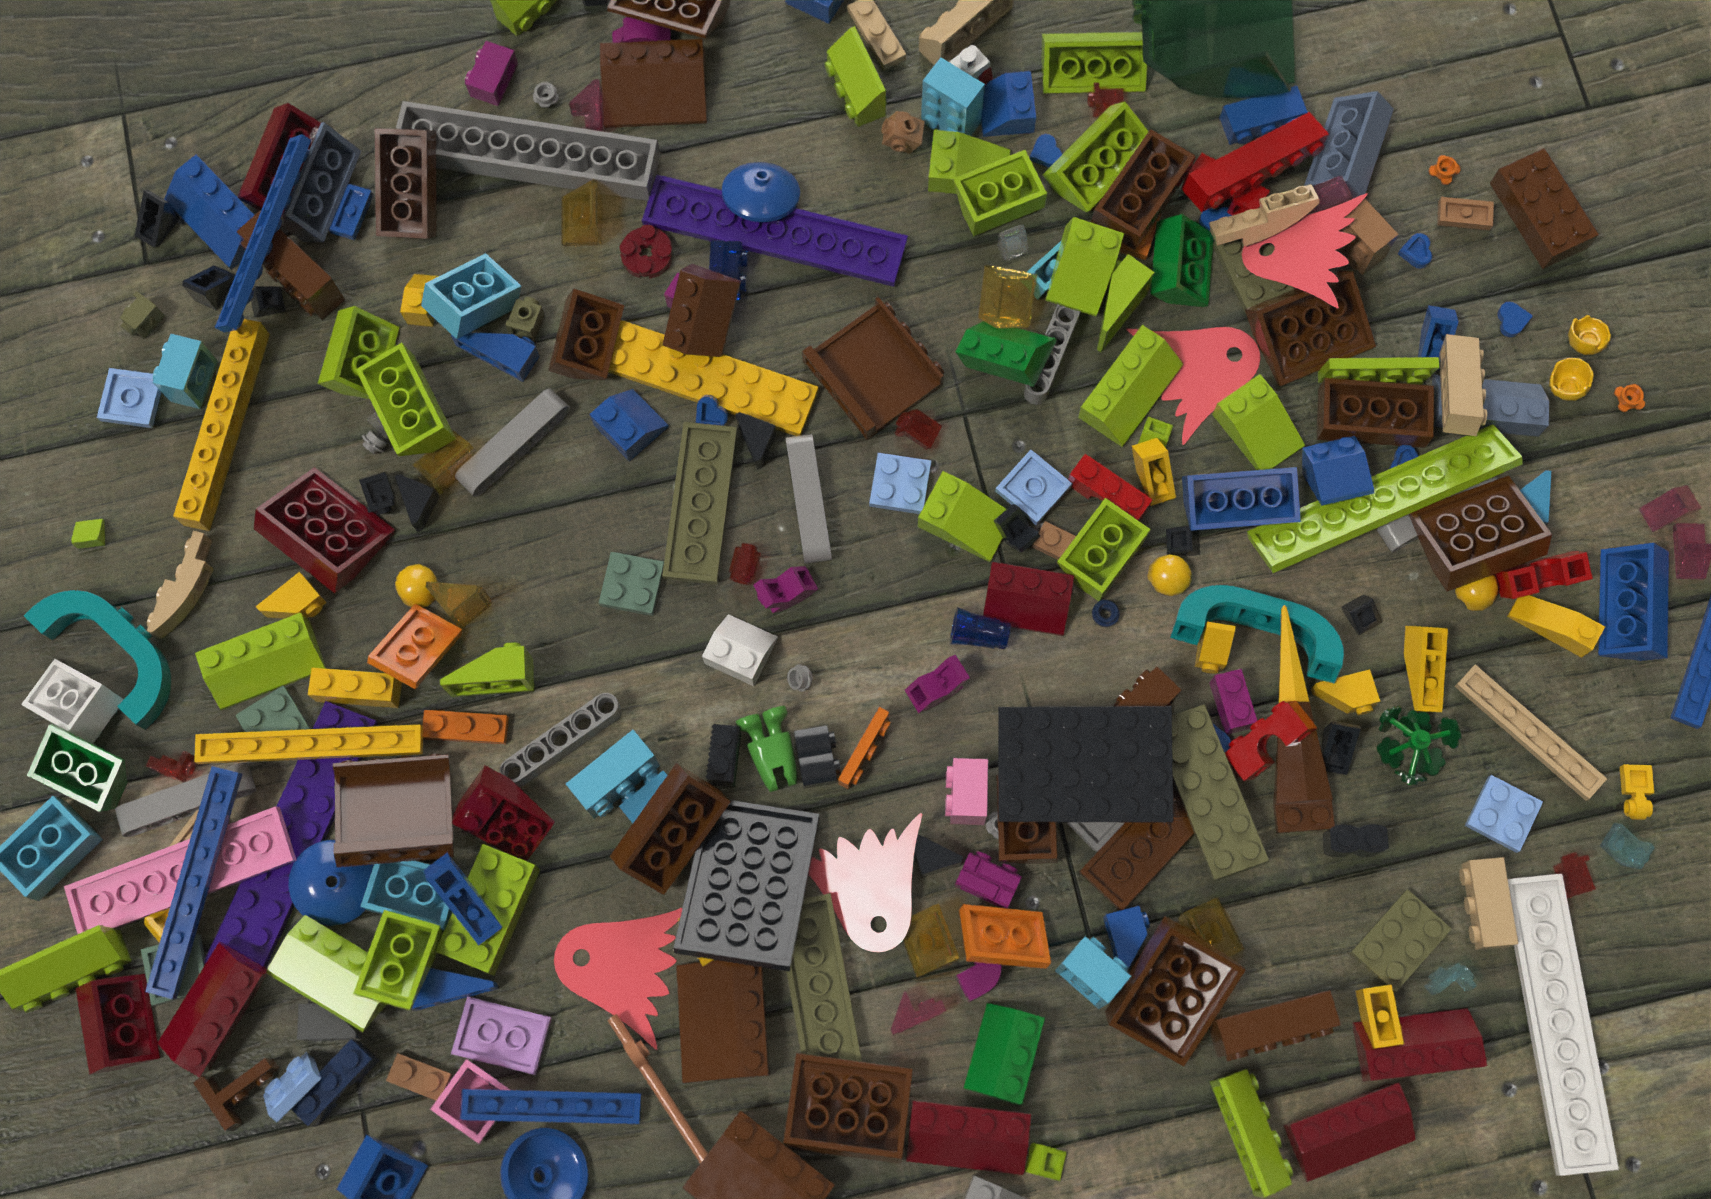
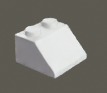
M728 614L714 631L702 658L704 664L755 686L778 636Z

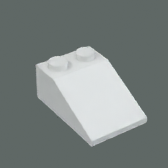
M54 659L21 705L57 727L93 744L109 720L117 712V706L124 699L104 685Z

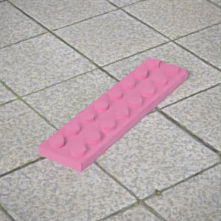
M275 806L228 824L208 894L297 861L280 807ZM190 839L64 886L77 933H82L97 925L117 929L141 920L150 914L170 909Z

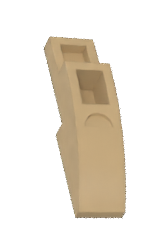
M1311 184L1299 186L1286 192L1271 194L1268 197L1259 199L1260 208L1250 209L1244 213L1222 217L1216 221L1209 222L1210 231L1217 245L1241 239L1245 247L1267 239L1299 221L1320 203L1319 197Z
M193 531L191 538L185 544L183 562L176 569V581L165 579L163 586L157 591V603L154 612L150 613L147 619V632L156 638L162 639L184 620L201 597L214 569L205 561L212 540L204 533Z

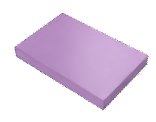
M467 997L451 1054L536 1075L552 1018Z

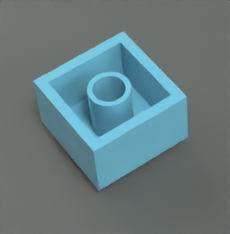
M170 334L168 342H165L163 345L160 364L154 369L153 384L170 402L201 409L218 360L202 341Z

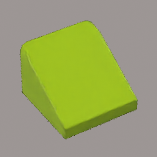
M1148 417L1138 444L1158 438L1166 447L1173 425Z
M104 519L76 522L71 539L72 545L78 549L104 546Z
M1031 1143L1025 1172L1060 1181L1066 1151Z

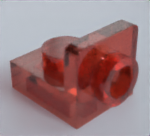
M1094 82L1092 92H1088L1087 95L1088 108H1092L1093 117H1100L1111 105L1124 102L1123 88L1100 89L1099 82Z
M914 409L901 414L896 423L898 428L895 435L898 437L906 436L927 450L931 449L942 425L920 410Z
M183 751L179 761L162 755L161 759L150 756L146 767L184 783L195 772V756L186 751Z
M1577 852L1560 857L1562 863L1553 866L1555 874L1563 875L1567 898L1596 890L1585 863L1590 860L1588 855L1579 857Z

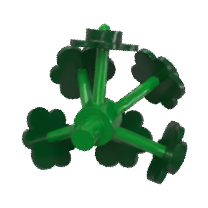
M1394 706L1392 709L1388 708L1379 718L1381 723L1379 731L1385 733L1394 725L1403 732L1405 737L1409 738L1408 742L1401 745L1397 740H1390L1388 737L1383 738L1382 742L1378 743L1376 747L1381 761L1396 769L1400 766V761L1404 759L1401 751L1411 748L1414 750L1409 772L1395 770L1394 774L1402 776L1401 781L1407 783V785H1418L1419 781H1427L1428 778L1419 774L1438 775L1440 767H1444L1446 761L1442 758L1443 753L1441 749L1433 748L1429 750L1428 746L1431 740L1442 738V743L1445 746L1449 745L1451 749L1458 748L1461 731L1457 721L1453 718L1443 717L1441 724L1437 726L1438 733L1429 734L1428 732L1431 731L1432 726L1428 723L1430 715L1426 711L1417 713V711L1410 710L1408 716H1402L1397 721L1402 707Z

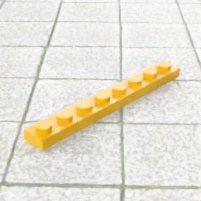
M420 724L196 734L194 762L197 764L418 755L423 754V726Z

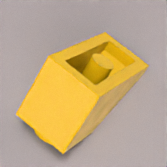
M414 274L404 287L400 312L407 324L433 327L435 318L421 304L425 283L439 276Z
M1158 438L1132 445L1135 468L1145 495L1153 499L1150 506L1176 498L1169 453Z
M298 572L259 603L256 608L267 618L285 619L300 612L308 618L317 615L322 610V606L327 602L301 572Z
M1207 622L1198 642L1195 667L1202 668L1201 671L1210 674L1223 671L1228 662L1236 626Z
M1370 669L1338 677L1335 683L1318 682L1311 688L1314 696L1347 714L1356 712L1357 716L1373 712V707L1380 702Z
M1392 985L1356 990L1361 1021L1373 1049L1404 1044Z

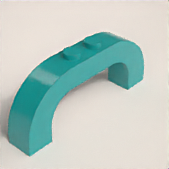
M1228 585L1207 586L1189 594L1179 608L1170 636L1172 639L1198 645L1204 625L1207 622L1216 620L1230 621L1281 635V609L1285 605L1288 610L1295 642L1303 647L1308 656V677L1335 683L1343 666L1344 659L1343 644L1337 631L1317 612L1294 602Z
M70 590L55 593L44 598L24 615L41 634L51 640H54L67 626L80 620L95 621L137 664V683L132 692L117 707L133 723L144 730L159 717L168 701L171 690L170 668L163 653L150 640L153 635L147 632V629L141 624L136 627L131 622L134 617L123 607L118 610L109 602L93 593Z

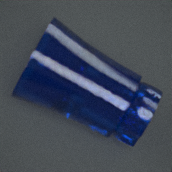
M957 607L951 628L950 645H969L995 649L996 647L1005 650L1009 640L1011 624Z

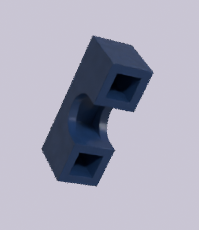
M351 1039L319 1072L321 1079L291 1110L307 1126L317 1127L338 1105L336 1101L340 1095L352 1084L360 1082L380 1060L361 1041Z

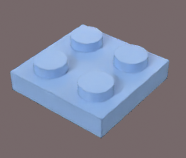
M109 368L97 418L102 422L153 428L161 391L153 384V374Z
M1030 450L996 487L995 492L1011 505L1015 504L1020 507L1024 516L1037 525L1071 488L1072 483L1035 452Z
M878 453L869 507L920 514L925 504L931 461Z
M1490 775L1465 826L1517 853L1521 850L1543 801Z
M307 1052L301 1058L298 1056L293 1059L286 1069L287 1072L279 1079H273L265 1088L263 1096L267 1112L276 1122L321 1079L315 1059Z

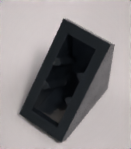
M146 189L143 191L134 236L154 248L159 247L180 217L168 201Z
M213 265L183 280L182 286L194 301L217 311L229 292L235 275Z
M741 412L736 413L737 425L758 470L763 467L777 435L776 426Z
M401 474L396 475L395 478L411 524L417 532H420L424 529L440 497L434 488Z
M1331 721L1324 728L1321 752L1326 772L1348 774L1361 730L1360 726Z
M917 834L914 856L922 878L961 865L963 856Z

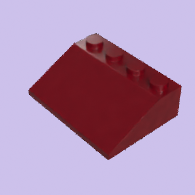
M315 467L255 510L254 530L333 593H336L352 581L395 533V529L373 512L368 513L367 508Z

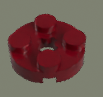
M646 224L641 228L632 230L625 236L619 246L623 266L635 277L649 276V278H656L666 272L671 265L673 251L670 239L664 232L654 228L652 225ZM651 248L652 255L650 257L647 255L642 257L640 256L641 250Z

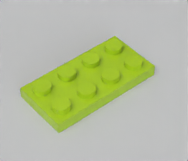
M1439 357L1329 358L1318 371V383H1322L1324 378L1389 383L1407 382V384L1421 385L1439 369Z

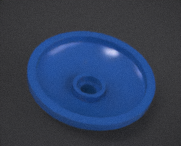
M752 162L733 169L725 177L722 184V198L728 209L743 219L755 222H771L782 219L794 211L799 203L800 187L795 177L784 168L767 162Z
M335 840L321 841L304 850L291 868L288 883L290 897L296 909L303 916L306 915L321 925L327 926L348 923L359 917L366 910L360 906L374 866L371 864L336 867L333 846ZM330 876L337 878V884L334 887H328L326 884V880Z
M538 1128L522 1134L509 1146L501 1164V1184L507 1199H581L586 1189L588 1169L582 1150L571 1137L555 1129ZM535 1173L541 1175V1182H537L534 1179Z

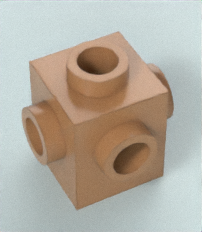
M896 111L883 122L881 129L883 134L882 144L891 147L894 151L910 154L922 143L924 121L912 117L907 112Z

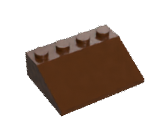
M611 0L607 11L706 38L723 21L730 6V0Z
M703 39L600 43V71L605 128L707 123L706 68Z
M1339 270L1333 273L1339 282H1327L1336 297L1339 308L1308 292L1295 288L1245 309L1252 334L1278 386L1285 385L1320 370L1329 358H1350L1376 347L1353 271Z
M1509 475L1442 499L1409 514L1430 566L1447 592L1547 555L1552 538V533Z
M1165 916L1129 972L1131 977L1117 992L1107 1007L1105 1014L1108 1025L1184 1067L1246 969L1188 928Z
M719 960L711 961L702 966L701 962L676 965L682 1082L692 1083L770 1076L763 967Z
M796 1053L783 1144L789 1149L901 1164L913 1069Z
M740 1111L682 1189L695 1199H825L835 1185L754 1120Z

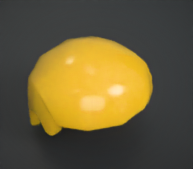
M1589 315L1579 320L1574 318L1568 332L1570 346L1576 352L1583 355H1592L1603 351L1609 345L1611 338L1609 327L1600 319L1592 318Z
M1580 358L1563 359L1555 364L1549 379L1550 390L1562 400L1576 401L1586 396L1589 392L1594 373L1590 365Z
M1167 554L1156 558L1150 564L1147 577L1156 592L1167 596L1182 594L1190 586L1192 573L1183 558Z
M421 564L407 566L396 577L395 587L403 603L409 607H413L414 604L422 608L429 606L436 600L440 591V585L435 574L430 568Z
M1494 575L1456 588V597L1465 603L1467 609L1483 611L1492 606L1497 598V579Z

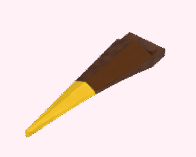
M1284 605L1281 609L1279 703L1284 700L1285 702L1297 701L1314 723L1288 610ZM1313 731L1297 745L1288 747L1277 736L1273 799L1276 834L1329 830L1335 826L1332 808L1333 798L1317 731Z

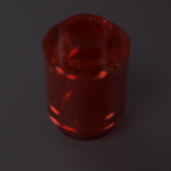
M742 543L741 547H735L728 571L731 574L729 580L743 585L751 584V581L755 579L761 558V553L757 551L758 547L748 543Z

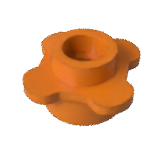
M1442 155L1438 157L1437 163L1429 168V174L1440 179L1442 184L1448 185L1452 182V177L1459 174L1461 169L1453 158Z
M1633 384L1625 388L1619 386L1615 389L1614 395L1618 397V409L1620 411L1627 412L1633 408L1640 410L1645 406L1644 394L1640 386Z

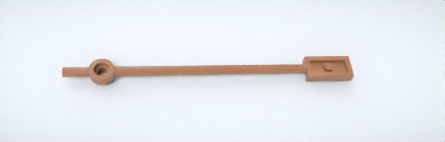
M615 1014L607 1020L695 1157L701 1163L708 1153L646 1058L650 1055L649 1050L642 1040L636 1043L619 1016Z

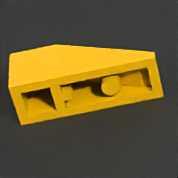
M1530 595L1517 598L1507 615L1510 619L1581 658L1594 649L1605 626L1579 612Z
M1405 626L1404 658L1414 711L1442 712L1448 628Z

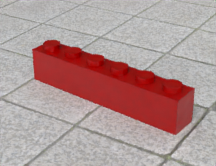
M1308 112L1189 173L1182 190L1201 213L1211 207L1215 209L1230 197L1236 198L1251 186L1255 188L1265 179L1271 176H1278L1284 169L1299 165L1305 158L1311 155L1313 157L1318 155L1324 149V143L1329 133Z

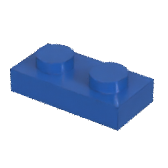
M347 184L329 228L331 234L351 240L356 239L374 196L371 190Z

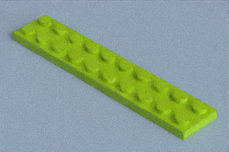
M1492 424L1480 429L1477 436H1464L1372 476L1374 494L1322 506L1317 500L1300 508L1301 522L1260 525L1247 531L1248 539L1272 573H1275L1522 465V456Z

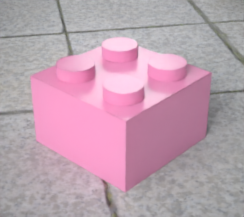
M953 758L952 766H947L946 788H951V795H946L945 816H950V824H985L987 818L988 759Z
M466 1059L430 1110L480 1145L496 1121L460 1120L462 1089H510Z

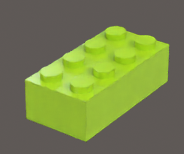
M482 844L468 880L503 928L478 945L452 912L435 952L495 976L540 872V868L532 863Z

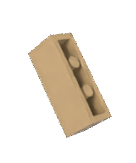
M1504 857L1469 860L1463 863L1459 875L1461 884L1466 888L1467 897L1464 899V907L1466 913L1470 914L1472 926L1469 927V937L1471 942L1475 943V949L1502 948L1517 945L1518 938Z

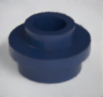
M1101 600L1092 609V618L1101 627L1113 626L1120 616L1118 606L1110 600ZM1107 610L1110 613V617L1103 618L1100 612Z

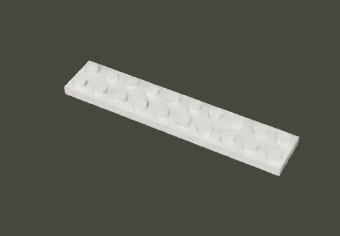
M1553 874L1508 879L1518 944L1514 945L1556 1176L1619 1170L1563 875Z

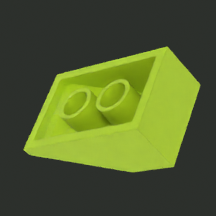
M934 130L928 191L957 194L953 178L1010 156V149L961 132Z
M1073 217L1065 226L1045 301L1097 316L1118 258L1124 233Z
M1129 254L1123 261L1118 260L1108 283L1109 288L1097 350L1100 352L1103 351L1148 294L1154 275L1151 269Z
M1261 374L1218 402L1212 414L1256 470L1273 469L1305 447L1279 397Z
M942 471L918 516L917 527L991 562L1003 539L994 520L1007 509L969 483Z
M506 643L504 647L494 648L440 679V685L451 697L534 691L533 658L525 646H521L520 643Z
M384 910L353 994L411 1011L437 953L435 951L443 935L440 925Z

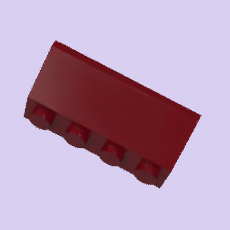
M290 103L275 107L237 198L261 211L289 139L303 134L311 139L308 147L310 150L321 122ZM304 162L302 163L299 172H301Z
M219 942L157 1044L175 1064L200 1078L209 1072L267 977V969L224 943Z
M1468 1009L1398 1017L1404 1044L1374 1049L1363 1023H1352L1363 1082L1488 1066L1482 1036Z
M1399 1083L1388 1084L1283 1125L1306 1182L1416 1140L1412 1113Z
M912 1101L906 1162L1024 1175L1031 1114Z

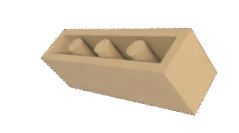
M1449 334L1445 336L1439 353L1443 432L1477 436L1480 426H1484L1486 423L1487 409H1483L1486 389H1482L1485 370L1481 369L1484 352L1479 348V338Z

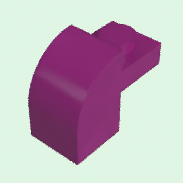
M625 17L623 18V27L612 32L613 43L670 40V29Z
M806 566L791 567L777 578L760 579L753 585L760 603L764 605L765 609L770 608L772 613L784 611L802 602L819 590Z
M953 655L948 657L934 671L918 677L905 689V692L917 712L921 713L958 693L964 688L962 685L970 677L957 656Z
M974 962L975 966L956 975V979L969 1003L986 995L994 988L1001 974L1000 964Z

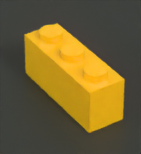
M312 668L308 696L316 702L325 703L327 701L337 704L399 708L402 682L386 673Z

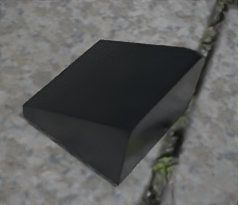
M255 286L253 288L254 295L251 303L254 318L285 311L281 286Z
M1189 525L1166 529L1167 554L1177 556L1200 555L1199 530H1190Z
M1361 595L1341 607L1358 635L1382 623L1373 598L1366 595Z

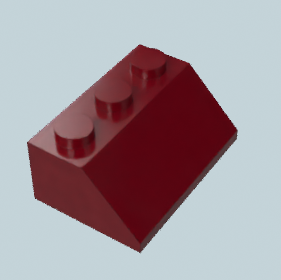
M992 562L982 623L1063 636L1074 575Z
M145 974L91 980L76 988L89 1075L120 1070L160 1059L149 993L145 992L147 987Z

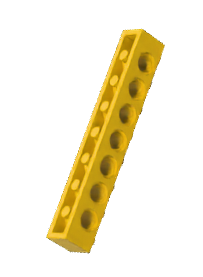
M244 319L238 329L230 332L173 515L183 526L206 531L211 529L270 335L261 322Z

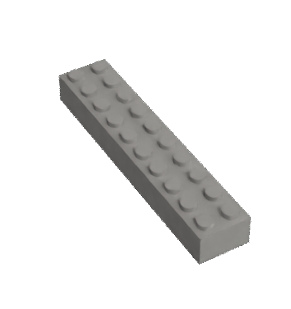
M406 101L402 102L396 126L398 129L436 130V168L645 201L649 199L660 159L658 142L654 139Z

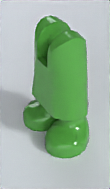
M778 706L762 713L763 720L770 734L766 738L759 714L749 715L735 722L736 726L740 727V731L750 735L753 742L749 743L747 747L762 781L770 792L778 790L776 776L772 770L777 767H783V774L789 787L797 784V770L790 733H782L781 728L782 722L788 714L786 706Z

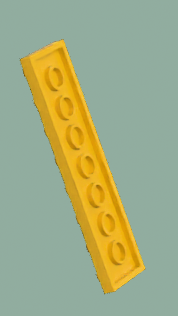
M623 320L620 321L608 370L609 373L697 403L702 396L712 395L718 400L719 406L725 408L729 414L735 415L741 412L775 425L776 430L794 436L802 435L819 391L818 386L726 355L721 357L687 355L662 346L664 334Z

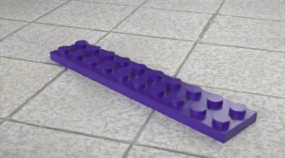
M658 174L656 175L642 218L643 225L649 224L657 229L893 287L895 286L908 241L907 235L797 208L788 216L776 221L755 222L746 220L728 209L722 198V190Z
M325 701L313 729L374 727L378 725V722ZM363 757L304 759L297 761L276 806L281 809L296 859L308 847L325 841L335 819V776L333 763H341L346 760L356 762L361 761ZM294 862L240 883L204 963L208 961L217 944L222 942L264 968L267 967L294 908L288 885L290 871Z

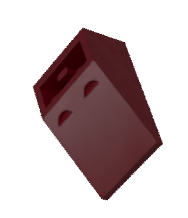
M484 765L458 802L451 823L514 857L528 861L555 821L510 778Z

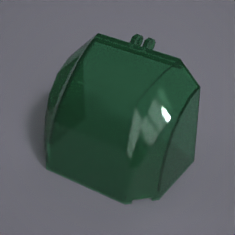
M1132 0V6L1136 9L1132 14V19L1135 23L1142 24L1143 62L1177 88L1197 96L1251 98L1290 92V84L1296 82L1293 0Z

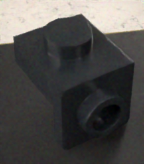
M387 471L359 479L368 504V513L375 511L376 515H380L392 510L391 506L395 505L397 500Z
M1012 504L994 520L1005 543L1019 552H1023L1040 538L1039 532L1030 527L1020 507Z

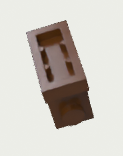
M264 1058L222 1090L212 1076L203 1075L193 1083L225 1131H235L243 1125V1122L231 1104L235 1106L246 1100L250 1096L248 1092L257 1085L262 1087L274 1078L273 1073L280 1068L274 1059Z

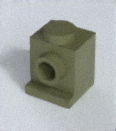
M136 291L133 294L136 298L135 301L129 304L120 316V319L123 321L120 327L129 335L134 336L137 334L145 340L165 315L154 303Z
M525 297L524 300L516 299L509 320L505 324L509 334L519 338L524 336L535 342L545 315L542 306L539 305V301L531 297Z

